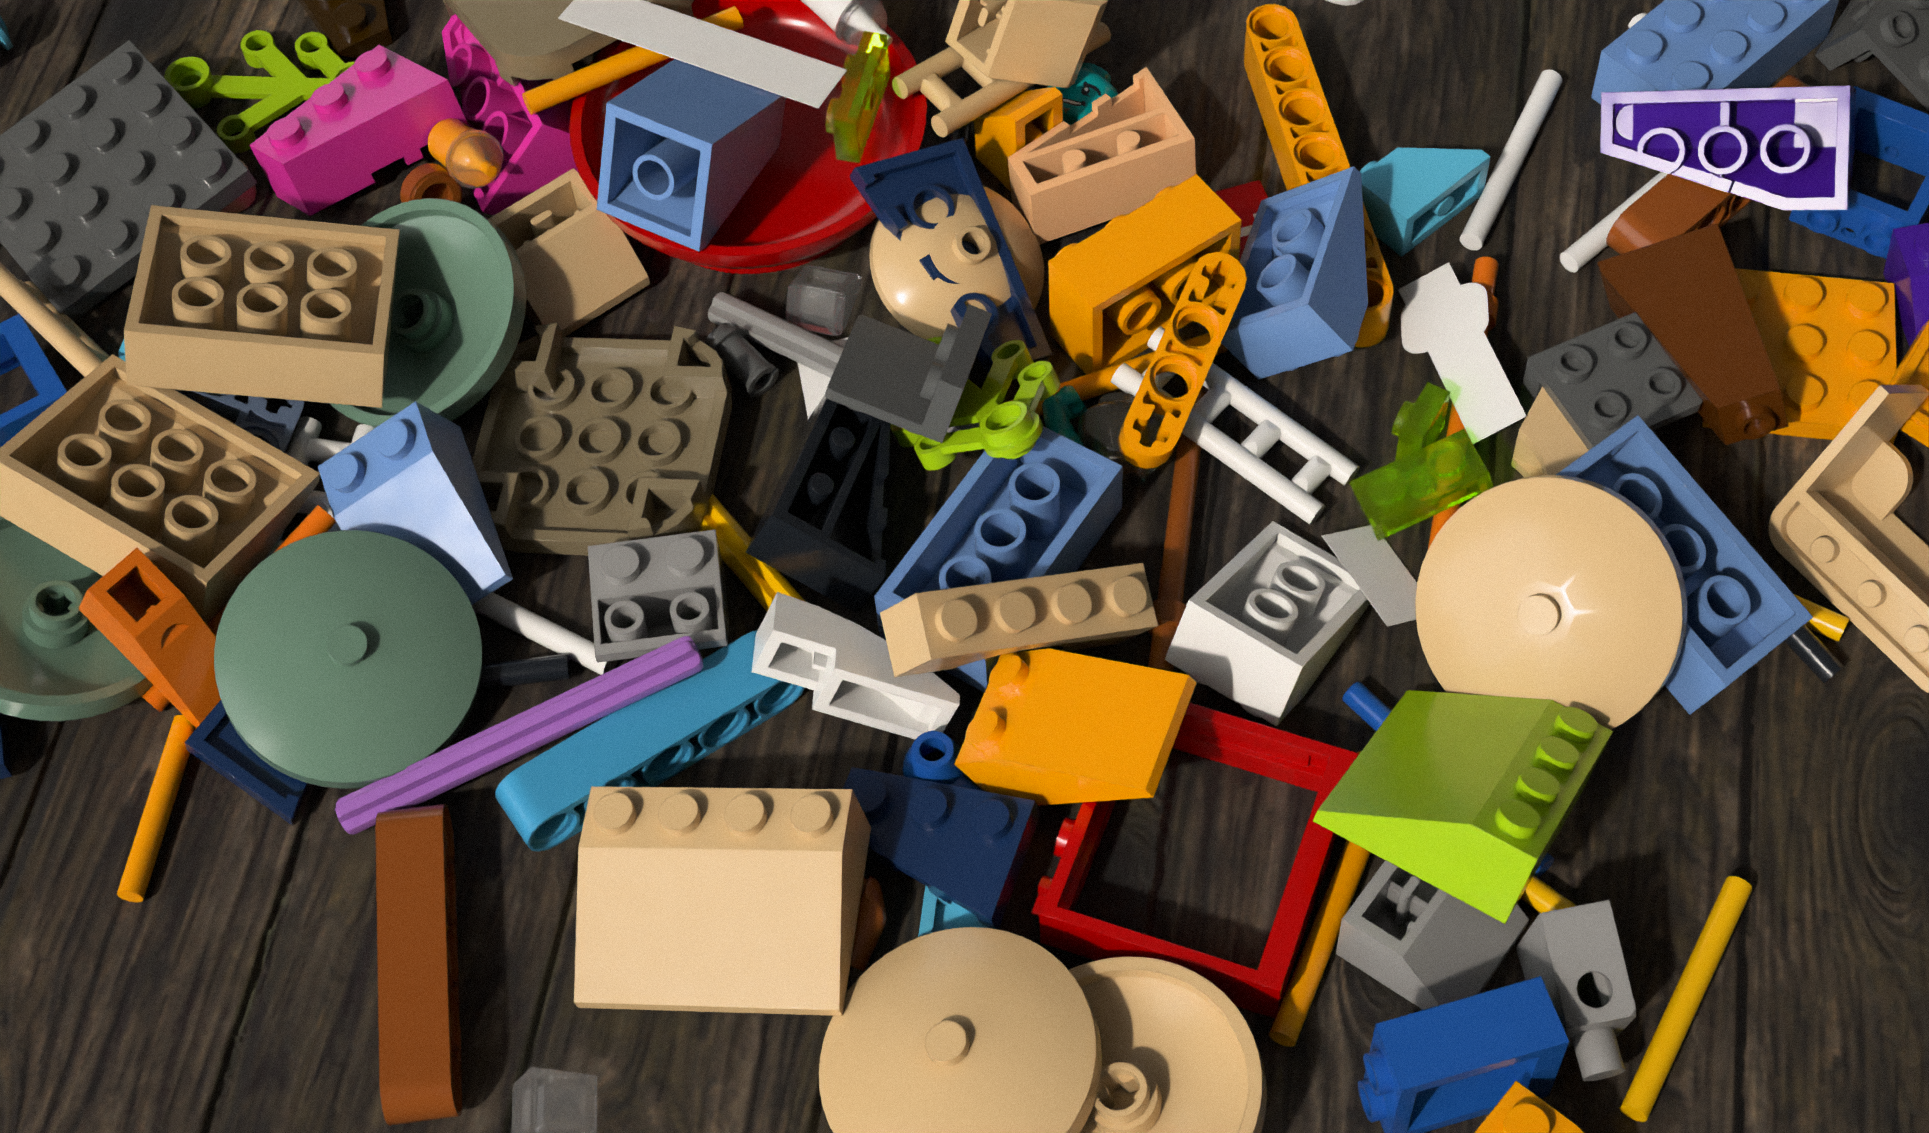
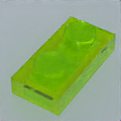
M867 31L863 32L856 54L849 53L846 56L843 68L847 71L842 77L843 90L840 98L833 97L830 100L826 115L827 133L834 134L836 159L860 163L890 77L887 35Z
M1464 429L1349 482L1353 495L1377 541L1494 488L1489 471Z

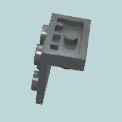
M1851 0L1815 56L1831 71L1852 59L1859 63L1871 54H1874L1929 111V0Z
M969 304L960 328L948 323L940 345L870 317L859 315L829 381L825 397L854 411L868 414L904 428L911 433L942 443L964 390L992 313Z
M1636 312L1528 357L1519 402L1528 413L1543 387L1588 450L1595 447L1637 415L1654 431L1698 412L1702 403L1701 397Z

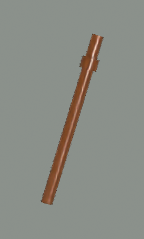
M1186 382L1184 395L1188 393V387ZM1203 385L1194 405L1208 392V389ZM1182 433L1177 443L1157 600L1153 601L1158 626L1147 631L1152 636L1148 667L1174 672V665L1167 662L1165 657L1186 608V605L1182 602L1202 447Z

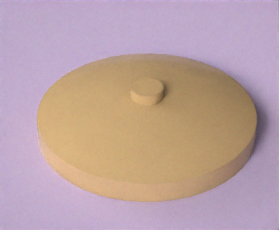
M1539 475L1513 480L1491 488L1471 499L1446 521L1432 541L1420 569L1415 598V615L1422 650L1429 667L1446 693L1553 700L1565 707H1575L1584 710L1598 724L1612 730L1642 710L1657 695L1674 670L1685 639L1687 596L1682 572L1673 549L1653 520L1638 506L1614 490L1589 480L1562 475Z
M963 927L936 931L906 942L872 964L847 991L843 1016L832 1017L820 1054L819 1090L823 1110L833 1133H1080L1091 1113L1099 1089L1102 1072L1100 1033L1091 1006L1075 977L1061 961L1037 943L1022 936L992 928Z
M1126 956L1106 958L1069 969L1091 1006L1098 1025L1102 1047V1072L1098 1093L1087 1122L1080 1133L1262 1132L1267 1103L1264 1065L1246 1020L1224 992L1194 971L1171 962L1147 957Z

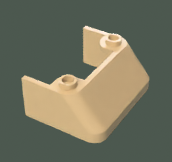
M1879 385L1773 510L1769 520V536L1773 546L1846 617L1850 618L1849 620L1922 690L1929 693V546L1893 513L1910 493L1913 484V471L1908 459L1889 442L1928 397L1929 391L1922 385Z

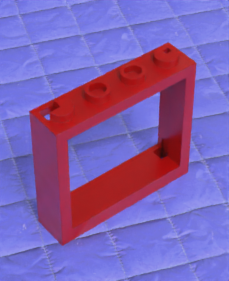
M1189 703L1172 748L1318 792L1258 970L1074 912L1116 800L1083 802L1076 820L1068 817L1064 819L1054 850V856L1061 859L1053 878L1046 875L1041 878L1038 884V897L1031 913L1039 917L1040 943L1095 961L1128 956L1147 957L1171 962L1194 971L1212 982L1225 993L1235 1006L1276 1018L1338 836L1334 832L1313 822L1317 810L1344 776L1359 753Z

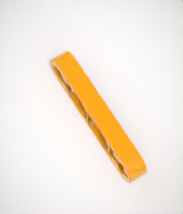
M1222 252L1207 253L1200 257L1193 266L1119 433L1118 445L1124 458L1136 467L1144 469L1157 468L1166 463L1172 455L1246 286L1247 277L1245 269L1230 254ZM1215 274L1225 280L1213 307L1201 302L1209 286V281ZM1184 322H1198L1208 330L1211 338L1210 342L1198 347L1188 345L1179 336L1177 328ZM1162 372L1177 373L1186 381L1188 393L1178 398L1167 397L1156 387L1155 377ZM1154 411L1159 415H1163L1164 418L1156 434V440L1152 443L1151 447H1146L1139 443L1141 433L1145 430Z

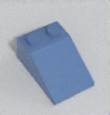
M1354 166L1261 200L1240 259L1247 277L1246 286L1221 342L1258 380L1285 371H1293L1299 367L1327 358L1338 357L1354 349L1368 305L1361 173Z
M415 401L318 466L333 517L341 530L377 532L404 540L424 550L438 560L453 575L466 593L471 605L513 579L461 427Z

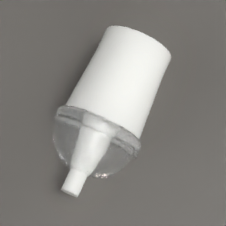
M801 0L835 31L836 37L846 45L852 44L865 47L879 41L883 46L888 47L893 41V38L885 32L888 16L882 5V0Z

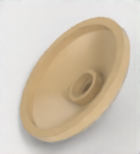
M983 186L1035 310L1044 284V261L1038 239L1034 235L1028 221L1012 203L995 191ZM949 194L954 202L955 211L953 216L947 218V204L937 197L918 207L915 212L920 219L927 223H938L934 229L921 228L907 220L908 226L903 230L900 241L879 220L872 235L869 257L875 288L892 316L911 333L923 339L943 337L948 323L957 327L950 310L957 300L965 294L979 293L985 295L993 301L996 307L1002 305L1011 297L1009 283L998 253L996 241L989 231L976 203L968 195ZM962 241L974 244L978 254L967 252L962 245ZM930 254L939 272L959 284L947 283L940 278L932 280L919 260ZM969 300L964 303L967 307L970 304L986 311V308L979 301Z

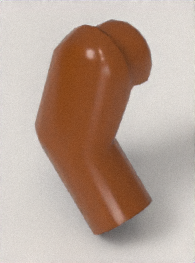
M869 875L868 879L863 878L850 964L851 967L865 972L887 921L882 886L872 875Z

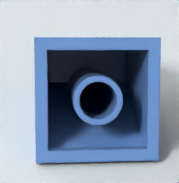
M676 59L672 60L607 102L597 210L700 252L708 245L779 147L786 97Z

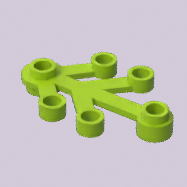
M256 30L249 32L242 38L240 43L241 50L249 66L264 68L272 77L212 75L207 63L203 59L184 57L168 66L164 78L192 109L205 106L212 98L263 99L238 115L225 117L217 126V133L222 142L233 153H243L249 150V145L256 140L254 134L256 130L304 100L307 101L316 89L329 84L351 67L355 61L345 63L330 49L324 34L320 32L305 33L295 42V50L299 62L306 69H320L327 77L307 78L276 47L274 39L269 32ZM236 132H241L240 134H238V135H236V136H231L232 134H234V133H236Z
M933 337L926 340L940 345L942 337ZM1008 341L1000 345L992 353L991 359L993 364L981 389L967 379L949 427L979 423L980 427L946 432L942 443L911 433L893 424L890 425V428L900 446H914V450L926 470H938L947 466L955 459L959 452L984 449L987 455L994 458L1016 459L1022 457L1033 449L1043 431L1042 421L1035 412L1039 401L1051 397L1060 388V380L1052 364L1048 361L1034 362L1023 341ZM1017 379L1020 388L1013 401L1002 403L1012 380Z

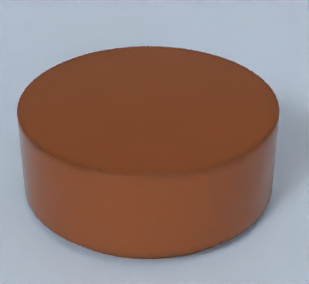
M435 163L423 164L413 169L403 181L400 190L401 203L427 198L445 199L461 203L462 187L459 180L445 167Z

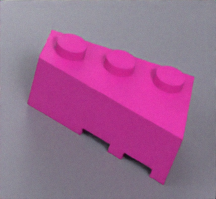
M378 45L374 49L360 55L351 67L329 84L316 89L311 98L285 118H281L271 124L267 132L249 146L276 196L311 216L375 183L371 175L373 172L401 158L404 159L407 165L424 158L420 148L428 145V136L431 129L441 120L454 118L468 126L469 124L448 79Z

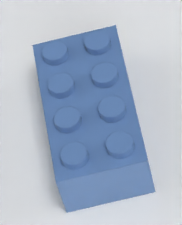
M1664 0L1601 51L1591 98L1601 104V92L1768 88L1826 39L1839 0Z
M1639 415L1556 474L1589 480L1626 497L1653 520L1673 549L1685 583L1687 625L1680 656L1665 686L1689 715L1730 685L1813 618Z
M1044 426L1033 449L1022 457L1016 459L994 458L987 455L986 451H984L874 596L879 636L886 639L880 612L915 593L1076 572L1122 509L1123 466ZM1000 655L943 671L985 692L989 683L990 673L997 664Z

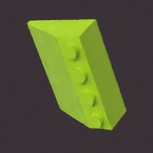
M1407 690L1317 810L1313 822L1506 924L1581 796L1613 731L1598 724L1584 710L1575 707H1565L1548 699Z

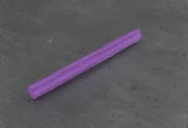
M690 636L680 637L424 758L393 776L371 783L340 798L336 802L335 811L338 820L348 834L355 835L376 825L378 812L412 808L702 670L703 659L699 649Z

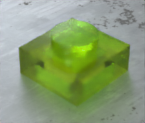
M1427 382L1415 403L1408 400L1404 402L1396 416L1391 432L1392 435L1399 437L1395 463L1418 472L1444 428L1450 391Z

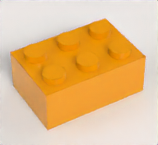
M1195 174L1176 186L1164 188L1153 200L1129 214L1116 216L1103 229L1083 241L1065 246L1054 258L1048 261L1050 335L1085 374L1133 358L1149 348L1147 346L1148 340L1158 327L1162 326L1166 329L1192 268L1200 257L1207 253L1222 252L1230 254L1239 261L1242 220ZM1213 275L1201 303L1213 307L1223 287L1224 278L1219 275ZM1192 321L1180 324L1177 329H1181Z

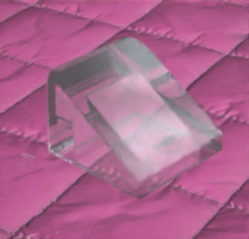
M813 265L805 266L788 286L785 320L811 332L840 336L848 323L861 287L862 277L859 274Z
M530 1067L513 1086L511 1133H597V1076Z

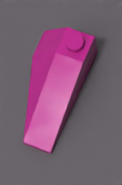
M457 15L451 16L442 30L450 85L460 89L463 114L469 126L491 138L497 149L496 175L468 184L482 212L494 215L574 168L578 172L573 159L569 131L573 100L569 99L531 115L524 103L522 93L553 81V79L530 81L520 78L519 83L515 87L500 77L495 60Z

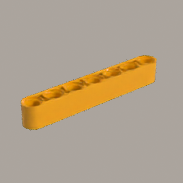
M1265 4L1256 7L1249 13L1246 20L1244 67L1288 191L1348 169L1350 164L1296 16L1285 6L1277 4ZM1364 203L1368 305L1355 347H1371L1385 338L1389 327L1394 294L1393 284Z

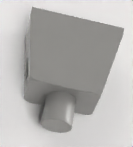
M1605 900L1539 913L1516 947L1525 980L1539 976L1542 977L1568 1037V1047L1574 1046L1583 1081L1601 1080L1625 1072L1616 1037L1636 1017V1006L1610 901Z

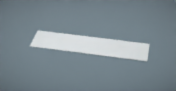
M573 0L558 17V19L815 108L821 106L847 71L844 68L644 0Z

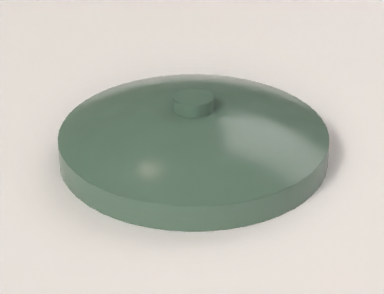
M417 199L390 207L361 225L400 230L382 408L330 404L357 423L366 424L374 428L415 401L449 421L468 411L487 394L509 364L519 341L525 318L526 285L524 272L517 252L506 235L491 221L466 205L445 199Z
M1 516L0 713L37 721L77 720L110 712L145 694L153 684L78 609L86 591L103 576Z
M361 530L325 532L303 538L277 550L259 563L239 584L222 614L217 630L214 647L215 678L222 704L231 724L245 744L260 759L287 776L305 783L338 789L363 788L371 783L393 776L405 770L408 766L445 749L462 729L471 713L480 687L482 674L480 628L474 609L461 585L438 560L424 550L404 540L377 532Z

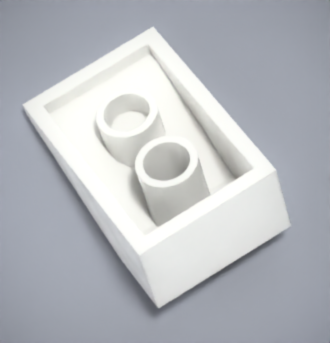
M1272 521L1188 600L1165 660L1186 672L1196 682L1208 685L1238 703L1249 714L1263 718L1277 726L1305 696L1367 609L1370 602L1338 558Z

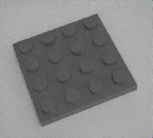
M128 40L0 135V243L60 314L67 315L75 322L136 275L151 205L219 212L257 182L244 164L134 44Z

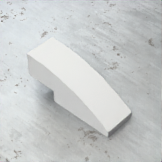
M777 592L756 633L752 672L814 690L812 710L916 739L928 731L943 733L960 705V694L933 672L894 678L885 639L848 619L814 604Z

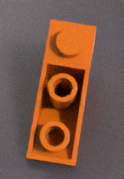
M138 548L134 549L86 591L78 609L197 728L221 700L214 669L216 637L185 595Z

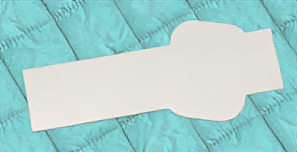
M1448 262L1398 289L1406 304L1401 312L1402 345L1406 351L1413 354L1429 353L1472 444L1527 417L1484 333L1489 323L1487 291L1481 284L1466 283L1460 285Z

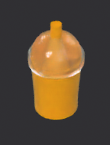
M454 118L441 120L429 133L428 149L431 155L447 169L449 175L460 185L467 188H481L494 181L499 175L504 159L503 150L498 140L491 134L483 130L474 129Z

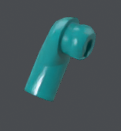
M1064 386L1059 392L1043 401L1044 424L1046 428L1086 447L1070 423L1072 419L1083 415L1086 409L1085 404L1073 386Z

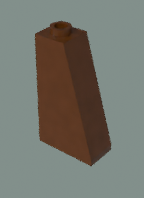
M1718 223L1597 262L1612 311L1619 319L1634 312L1638 314L1701 397L1702 403L1698 413L1725 445L1745 439H1758L1772 431L1788 427L1781 388Z

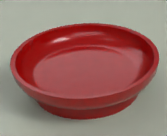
M694 0L691 4L694 18L701 20L735 6L743 20V28L735 32L844 68L847 71L819 108L786 98L779 147L708 245L700 252L611 215H606L621 230L642 244L668 256L720 272L736 274L770 273L791 269L818 259L836 249L877 217L849 178L853 169L921 149L926 125V97L918 91L902 99L897 96L892 87L894 77L917 64L911 52L896 33L872 13L869 16L870 20L893 38L892 43L888 47L883 46L862 28L848 37H840L801 0ZM618 39L603 47L590 65L633 48L636 45ZM674 58L666 59L574 97L569 123L570 145L578 172L596 202L598 199L607 102L665 66Z

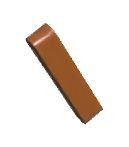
M1788 75L1772 88L1810 86L1794 75ZM1667 174L1618 217L1608 233L1606 244L1617 253L1623 254L1716 223L1721 228L1753 200Z
M445 803L378 812L375 826L379 1085L383 1115L389 1126L459 1117L462 1114L463 1093L455 845L450 811Z

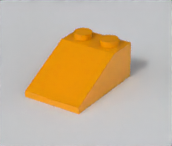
M1050 648L1000 655L997 664L990 673L989 683L976 714L967 727L965 740L954 765L983 791L1035 800L1037 806L1153 798L1197 682L1187 674Z

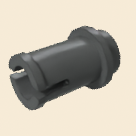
M723 323L714 328L707 336L705 344L717 352L724 362L726 371L745 388V391L751 397L763 395L774 385L778 378L779 370L769 363L748 342V333L743 327Z

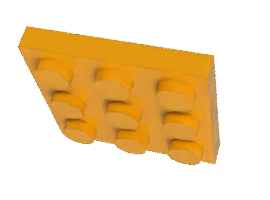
M1735 268L1781 388L1788 427L1772 431L1769 434L1833 440L1878 386L1888 385L1897 370L1894 283ZM1702 418V427L1711 428ZM1897 431L1896 434L1890 439L1889 442H1890L1891 444L1894 443V441H1895V439H1896V436H1897V434H1898V431Z

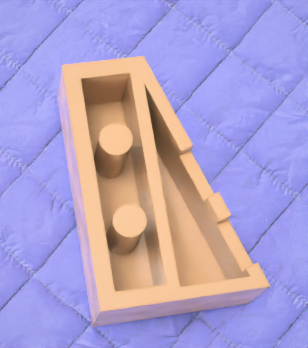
M1145 67L1133 75L1132 86L1113 98L1107 94L1102 95L1092 102V112L1071 126L1063 121L1008 157L1012 204L1028 221L1034 235L1038 239L1039 245L1112 220L1118 215L1129 214L1153 200L1164 188L1176 186L1196 174L1195 138L1148 68Z

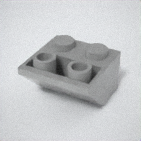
M716 530L588 546L594 648L597 663L637 658L683 636H690L698 649L728 646L729 615L725 574Z
M1385 860L1342 918L1336 954L1422 1010L1480 994L1527 927L1529 919L1521 908L1516 905L1506 924Z

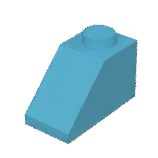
M1397 147L1380 161H1371L1366 164L1359 172L1362 177L1363 203L1375 236L1399 256L1405 255L1480 198L1485 188L1491 156L1483 150Z

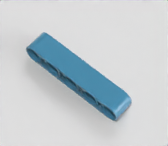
M758 630L752 631L704 658L703 668L700 672L601 718L506 775L499 783L495 791V798L532 851L548 850L582 831L591 786L656 787L784 711L801 696L805 688L752 672L755 637Z

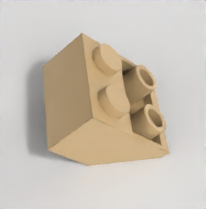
M959 0L945 42L987 78L1069 88L1075 84L1108 0Z
M574 168L488 219L506 235L520 259L526 285L525 315L534 325L558 323L563 337L650 284L649 276L625 234L609 219L606 213L597 210L596 200L592 197L580 174Z

